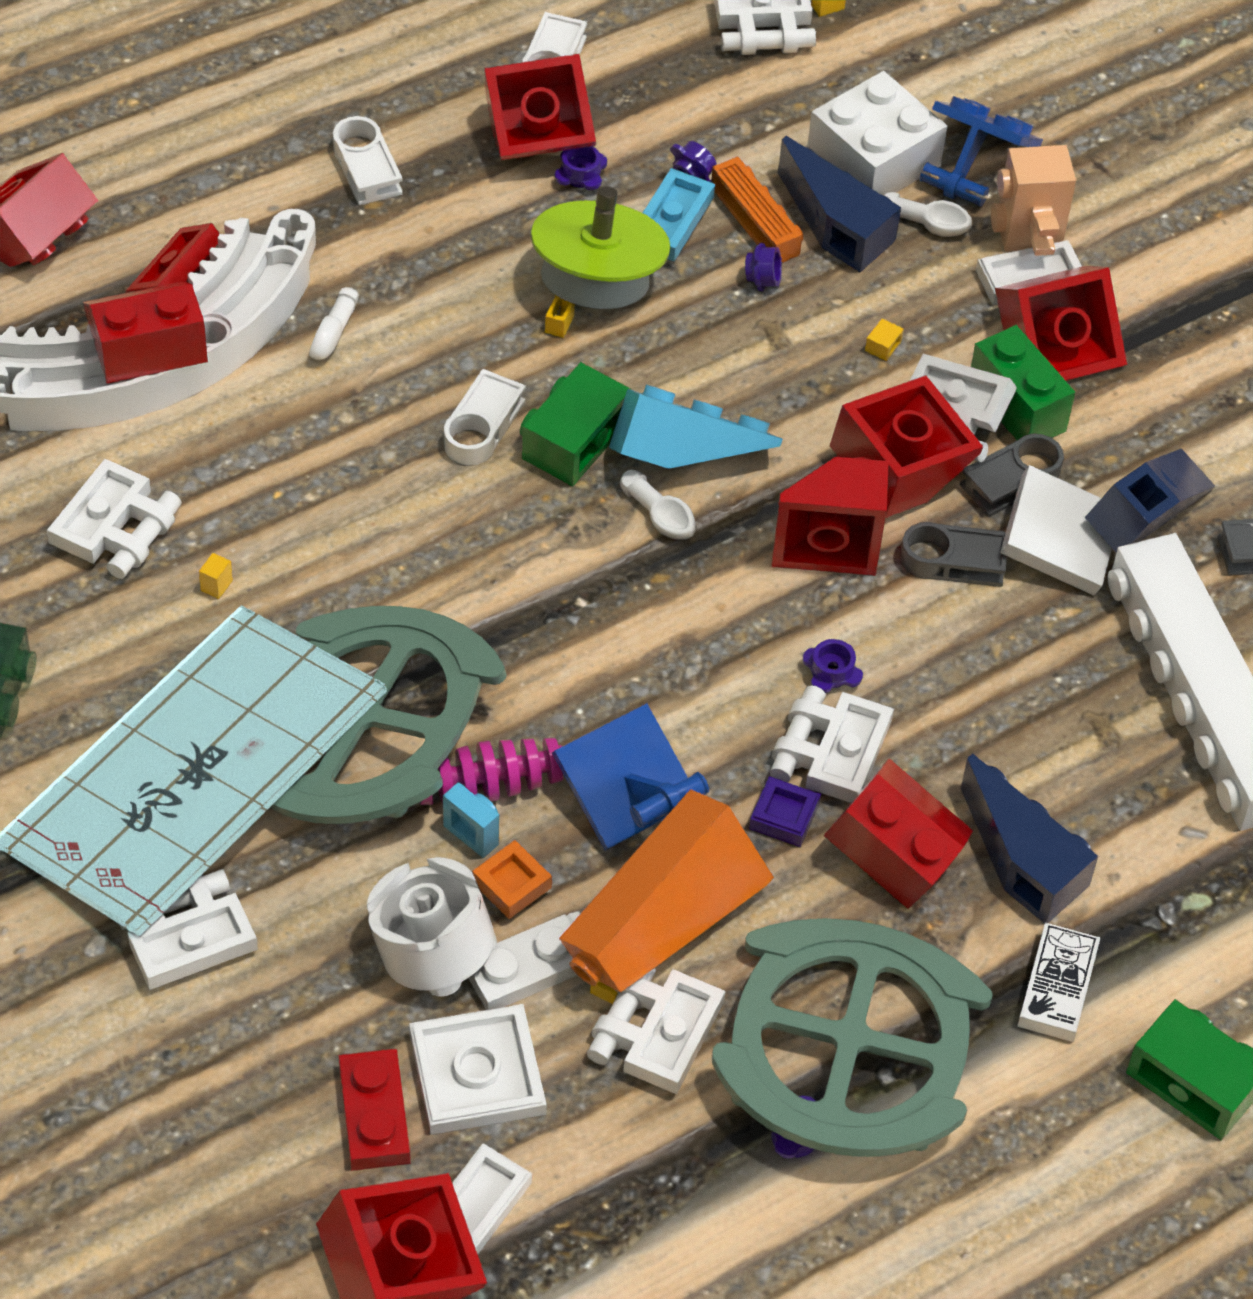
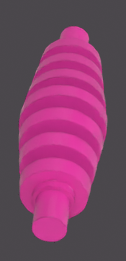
M543 738V751L538 752L534 739H521V755H516L512 740H499V758L495 759L490 741L477 742V762L474 763L468 746L457 748L455 750L456 766H450L447 756L437 769L443 779V785L438 790L441 802L443 804V795L458 782L474 795L477 793V784H482L484 795L491 802L498 801L500 798V780L504 781L508 797L521 793L520 777L525 776L530 791L542 787V773H547L550 784L563 781V773L552 752L563 746L558 745L556 738ZM432 795L419 802L420 805H432Z

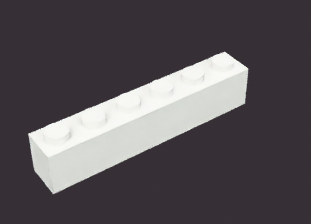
M1176 533L1120 546L1117 549L1113 568L1108 573L1110 592L1116 601L1121 600L1128 613L1133 637L1136 641H1142L1150 656L1151 670L1156 681L1160 684L1164 683L1172 699V709L1177 722L1181 726L1185 725L1191 735L1199 765L1203 769L1208 768L1216 784L1220 806L1226 813H1231L1240 831L1253 828V676Z

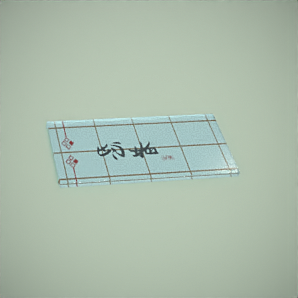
M241 605L0 832V851L25 864L122 925L129 932L140 936L387 692L386 685Z

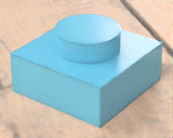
M461 783L455 784L443 795V826L482 858H485L499 845L498 811L493 803L484 795L479 793L474 795Z

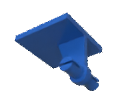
M956 96L952 97L950 103L935 101L932 110L972 127L953 172L951 173L927 162L922 170L938 176L939 179L926 173H921L919 181L944 190V196L952 200L958 196L982 207L986 199L971 193L969 190L983 196H988L989 187L979 185L965 179L987 134H992L1024 147L1041 146L1043 139L1031 134L1034 126L1008 115L1005 117L996 114L995 119L988 117L991 108L967 98L961 99Z
M647 703L552 752L605 851L663 821L690 789L704 795L709 793L708 783L700 772H696L690 777L686 775Z

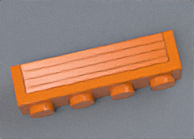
M738 156L713 166L711 181L715 184L714 193L757 245L764 243L766 247H778L782 262L798 257L803 241V233L800 227L793 224L786 215L784 208L778 205L770 196L767 187L761 185L756 179L752 169L746 166Z

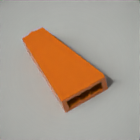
M690 789L559 939L573 958L569 962L571 969L582 980L592 986H596L598 982H601L622 992L765 888L774 877L729 805Z

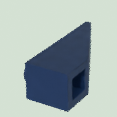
M787 135L782 139L778 174L821 248L861 273L896 241L901 207L892 202L887 196L879 194L855 179L850 173L839 169L823 159L810 148L804 147Z
M1181 448L1145 462L1113 484L1085 516V519L1117 553L1118 547L1140 542L1212 491L1215 485Z
M972 753L967 758L960 789L1004 891L1044 924L1049 923L1090 886L1098 855L1092 851L1090 845L1081 836L1071 834L1051 818L1042 804L1036 800L1028 799L1012 786L999 769L994 766H988Z

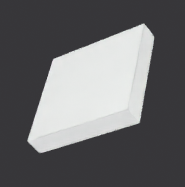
M1029 465L1021 475L1000 553L1095 595L1103 585L1112 548L1085 519V516L1101 498Z
M523 1004L409 1023V1035L430 1135L546 1115V1100Z

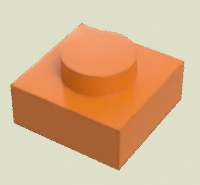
M516 840L472 871L480 891L508 919H511L552 888V875Z

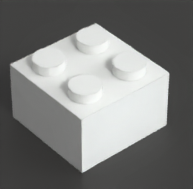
M882 71L811 112L807 147L839 169L850 173L855 179L879 194L885 195L890 192L896 193L920 179L921 173L929 174L922 170L927 162L937 167L941 166L947 125L885 71Z

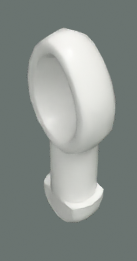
M895 192L885 194L892 202L901 207V218L924 224L925 228L932 234L941 237H953L968 232L972 227V219L968 212L953 202L940 200L926 205L901 198L900 194Z
M345 287L341 289L329 315L322 320L309 351V355L313 359H326L334 351L342 331L358 302L359 294L353 288Z
M632 469L623 473L620 479L621 489L628 497L633 496L650 512L653 526L662 535L678 540L688 539L693 536L696 531V522L691 509L686 503L670 495L662 496L647 482V477L638 470Z

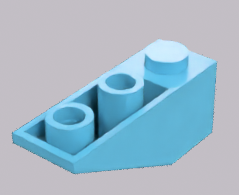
M646 384L643 393L627 389L609 448L622 455L670 469L780 447L783 439L767 433L770 426L768 422L743 414L740 415L738 423L720 418L723 408L693 399L691 408L673 403L675 393Z

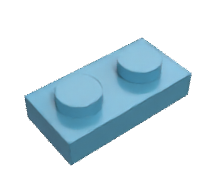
M672 168L648 203L643 214L652 218L664 229L670 241L668 260L675 261L712 202L715 184Z

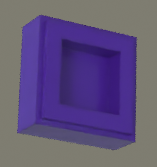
M769 776L750 818L749 830L801 847L818 809L821 794Z

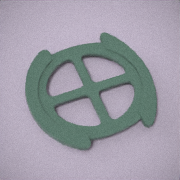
M368 606L327 613L301 622L296 628L299 640L305 643L306 647L331 661L352 651L369 646L384 645L391 647L371 680V683L387 692L328 749L314 772L302 775L270 808L298 820L324 824L356 823L384 816L393 818L403 816L409 807L433 795L442 787L443 779L437 769L449 755L463 733L476 705L481 685L483 683L497 685L506 679L505 667L496 651L481 636L467 626L447 616L424 609L403 606ZM418 653L432 657L443 669L446 676L447 700L443 712L437 717L428 718L381 706L409 658ZM376 727L425 739L423 745L412 756L382 775L353 784L334 782L364 731L368 728Z
M829 918L794 920L768 925L747 934L745 939L746 951L761 957V959L752 971L742 992L734 1020L732 1042L717 1043L712 1051V1065L718 1078L731 1095L732 1103L742 1107L755 1120L786 1139L819 1151L847 1156L872 1157L900 1154L912 1150L924 1151L929 1144L949 1135L963 1124L967 1114V1107L962 1101L954 1099V1096L959 1087L967 1058L970 1031L969 1008L985 1010L990 1006L992 1000L991 990L975 973L954 957L928 942L892 928L856 920ZM831 961H842L854 965L857 970L846 1015L840 1020H830L778 1007L771 1000V997L785 981L811 966ZM889 972L898 975L920 992L934 1013L939 1027L940 1041L933 1044L875 1031L867 1026L866 1017L876 978L879 974ZM770 1028L835 1045L836 1054L823 1099L816 1102L803 1099L781 1082L771 1068L764 1052L761 1032L764 1029ZM860 1052L872 1053L928 1067L932 1071V1075L927 1083L916 1094L890 1109L866 1114L853 1112L845 1105L855 1060Z

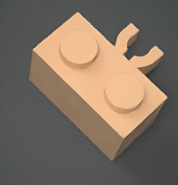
M1067 145L1009 148L1005 169H999L997 175L999 203H993L991 207L992 229L994 233L1000 232L1005 252L1033 248L1035 256L1054 255V243L1064 241L1076 185V177Z

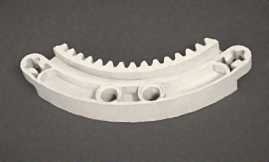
M300 209L280 211L273 217L266 235L250 233L249 219L247 218L225 221V234H219L218 248L210 249V261L202 260L199 263L200 274L193 272L188 274V283H192L204 319L208 358L206 363L107 384L89 324L86 333H80L74 325H70L65 336H59L54 327H49L44 337H38L35 328H29L23 337H18L15 327L10 326L0 335V413L8 415L10 430L61 431L96 427L129 420L164 409L196 395L230 375L251 359L276 335L294 312L310 281L309 262L316 246L315 221L313 217ZM292 231H297L293 241L294 247L287 245L286 237H289ZM10 384H12L13 394H9L11 393Z

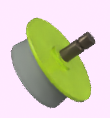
M602 186L598 188L596 201H572L553 206L542 212L532 225L531 241L533 247L544 259L541 269L542 280L551 292L570 303L597 309H613L631 305L645 296L649 288V275L659 270L669 257L670 241L664 229L647 215L630 207L616 204L618 192L613 187Z

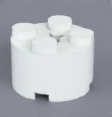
M437 857L427 858L429 866L411 870L407 863L387 873L370 892L367 909L369 911L368 922L385 969L391 978L405 987L416 990H429L431 994L440 997L456 992L460 988L462 981L472 976L483 966L492 950L496 948L497 939L473 873L465 865L455 860Z

